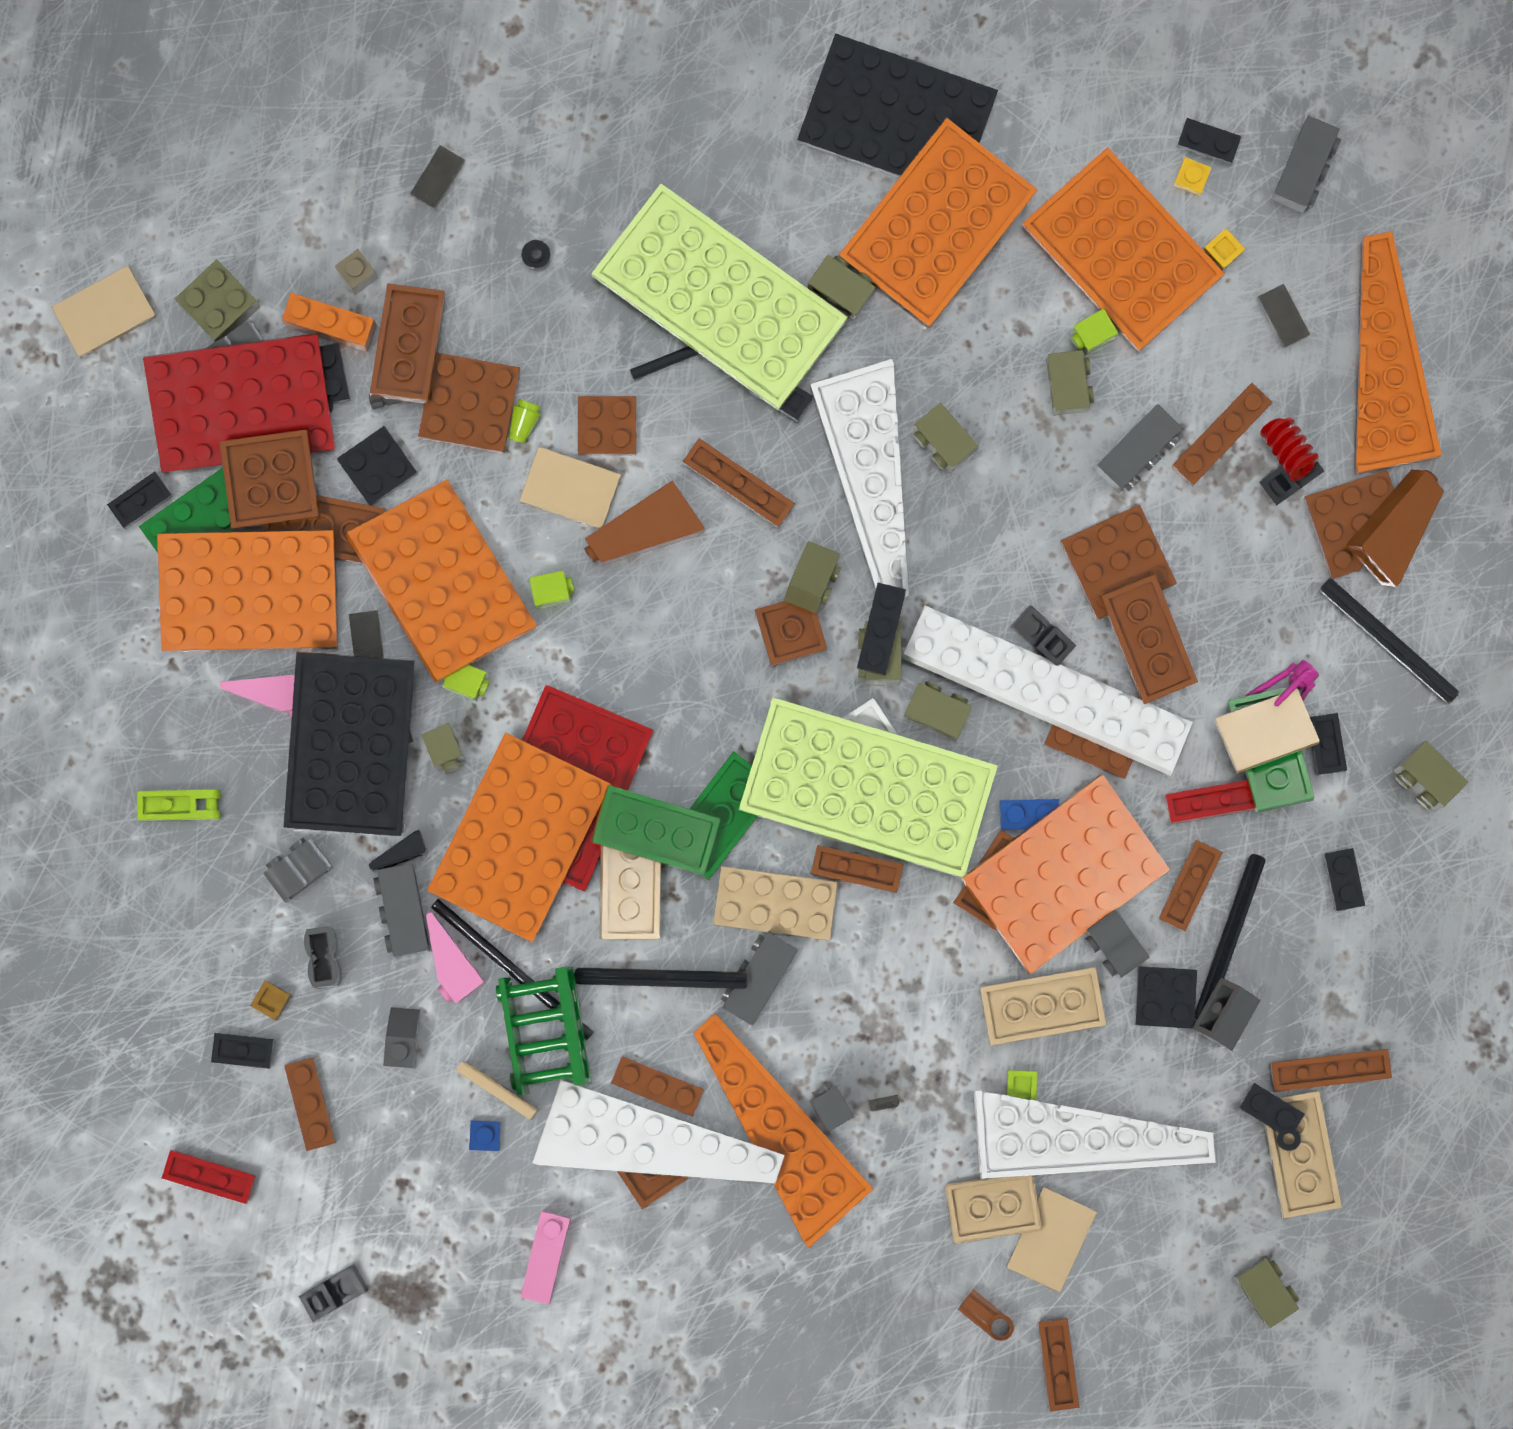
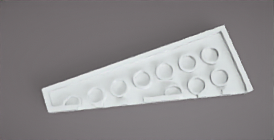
M890 359L810 384L875 589L878 582L906 589L904 598L909 597L896 389L894 363Z
M561 1080L533 1164L539 1166L776 1184L785 1155L580 1086H574V1084Z
M983 1091L973 1092L980 1179L1216 1163L1214 1138L1211 1132L1158 1124L1156 1122L1021 1099L1008 1095Z

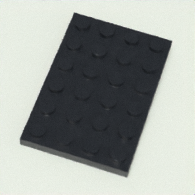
M835 33L798 135L797 143L900 178L946 118L980 143L998 90Z
M296 652L283 828L401 836L415 660Z

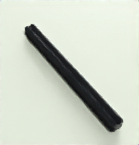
M1328 579L1321 586V593L1443 701L1450 704L1458 696L1459 691L1333 579Z
M1251 854L1195 1011L1197 1019L1220 978H1225L1266 861L1260 855Z
M576 968L574 973L575 982L586 985L745 989L748 985V975L745 972Z

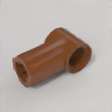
M974 1289L957 1309L997 1341L1007 1340L1014 1331L1012 1320ZM997 1319H1004L1008 1323V1332L1003 1336H997L992 1331V1324Z

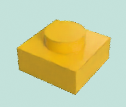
M1185 157L1173 186L1200 196L1212 167Z
M1225 228L1203 250L1224 270L1245 251V248Z

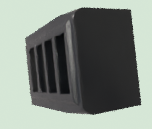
M414 831L371 861L369 864L370 870L375 873L377 870L386 869L426 855L428 850L421 831Z

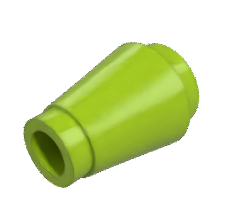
M522 399L518 400L517 405L513 406L509 439L525 444L526 439H528L541 416L539 413L541 406Z

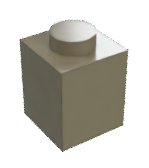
M359 249L335 265L338 274L354 295H357L378 279L375 270Z

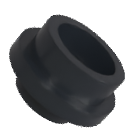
M532 240L526 243L521 253L524 264L532 269H541L546 266L551 255L547 244L540 240ZM535 249L541 251V256L537 259L530 256V253Z

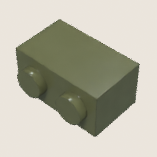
M827 254L809 280L807 288L853 320H856L875 293L872 279L862 272L856 274L848 269L850 265L839 256L832 258Z
M1083 350L1048 354L1046 364L1053 416L1088 412L1090 404L1094 403L1093 387L1087 386L1086 375H1090L1089 358H1084Z
M941 402L913 426L915 431L913 437L923 448L928 446L934 453L932 459L942 470L947 468L950 473L978 449L975 441Z
M808 541L789 583L784 601L813 613L817 612L820 603L826 605L832 588L827 586L830 581L836 582L841 570V566L837 565L840 553Z
M926 681L924 685L918 683L903 717L957 741L972 709V706L967 705L969 700L955 693H952L951 697L941 693L942 688L929 681Z
M449 723L421 734L433 765L438 772L443 770L447 774L461 768L460 763L466 760Z
M1262 1258L1234 1276V1279L1267 1328H1272L1299 1310L1296 1304L1299 1298L1290 1285L1285 1287L1279 1277L1283 1273L1275 1261L1269 1262L1266 1258Z

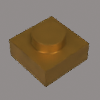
M264 980L250 1006L277 1021L291 995Z

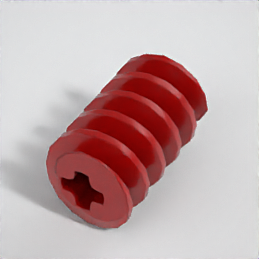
M1293 417L1274 419L1262 427L1260 435L1265 439L1268 447H1271V452L1274 456H1277V461L1283 465V469L1289 474L1290 480L1298 481L1311 472L1315 463L1319 460V455L1311 453L1313 446L1305 444L1307 442L1305 435L1299 436L1301 429L1299 426H1294L1295 420Z

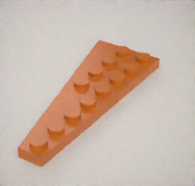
M1392 231L1365 236L1362 239L1356 474L1442 456Z
M713 1014L693 1034L751 1143L785 1155L776 1184L773 1185L804 1243L810 1248L866 1197L873 1188L716 1014Z

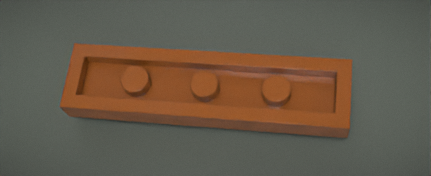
M1251 383L1171 467L1193 486L1273 402Z
M698 438L682 461L684 465L777 528L780 527L795 505L790 499L700 438Z
M1388 1049L1270 1063L1274 1092L1392 1078Z

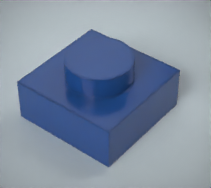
M471 1120L469 1150L499 1151L501 1122Z

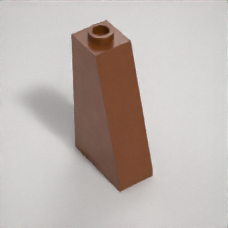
M1411 469L1346 545L1381 585L1397 587L1400 584L1442 497L1444 490L1437 483L1438 478L1429 470Z
M672 480L586 537L585 541L588 546L584 550L593 563L598 560L602 566L700 536L705 533V528Z

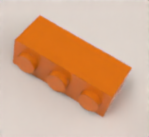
M290 293L282 317L285 327L308 334L318 333L320 338L365 352L369 350L377 326L373 318L294 293Z

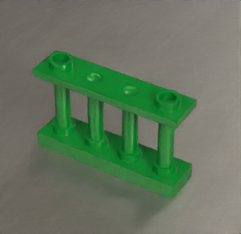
M573 967L555 968L556 975H553L552 979L513 986L511 978H498L499 985L496 986V996L498 1002L502 1003L513 1068V1073H510V1083L512 1089L516 1090L517 1096L530 1094L528 1087L530 1084L569 1078L570 1081L573 1080L574 1086L592 1083ZM553 990L559 993L561 1004L557 1008L517 1015L514 997ZM553 1020L564 1022L565 1034H562V1037L521 1043L519 1026ZM564 1049L569 1053L570 1063H567L565 1067L526 1073L524 1055Z

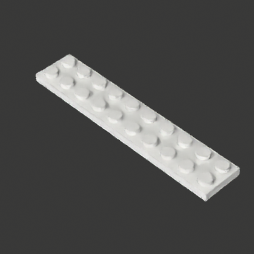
M924 606L902 656L904 660L1170 776L1193 723L1150 703L1143 704L1142 700L1063 665L1056 666L1047 658L928 606Z

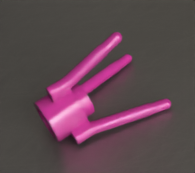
M1302 660L1298 665L1292 663L1286 670L1245 696L1259 694L1291 675L1288 678L1291 685L1274 702V705L1279 706L1295 689L1302 690L1300 696L1304 701L1308 693L1316 686L1314 681L1319 677V674L1310 663Z

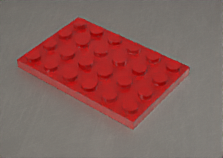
M318 333L143 357L161 473L222 465L220 441L307 430L311 453L335 449Z
M545 685L522 741L610 783L611 786L628 791L654 730ZM600 808L563 881L564 884L583 892L586 891L601 856V845L591 842Z

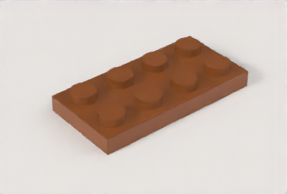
M387 283L370 396L428 404L445 291Z
M317 495L318 518L263 525L262 531L334 530L335 559L363 564L347 539L346 534L348 531L386 512V508Z
M1154 573L1100 595L1143 704L1198 682Z

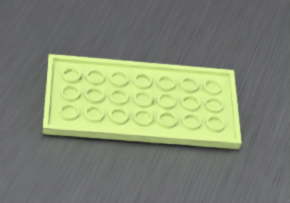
M663 184L658 186L592 272V277L778 411L848 318Z
M773 697L739 811L961 878L966 874L998 765Z

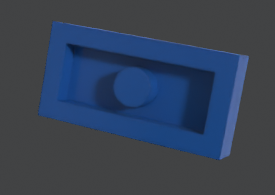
M1059 799L1000 800V830H1026L1059 805Z

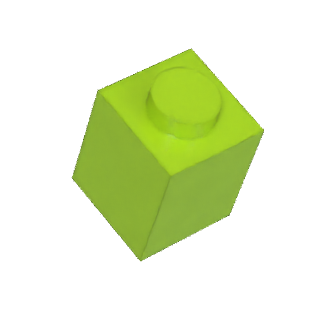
M1103 308L1075 324L1072 328L1073 335L1070 337L1076 349L1083 350L1085 355H1088L1116 339L1118 331Z
M563 570L529 578L536 610L569 603V595L575 594L571 577L565 578Z
M469 665L445 678L443 688L477 702L479 696H485L490 681L486 679L487 673Z

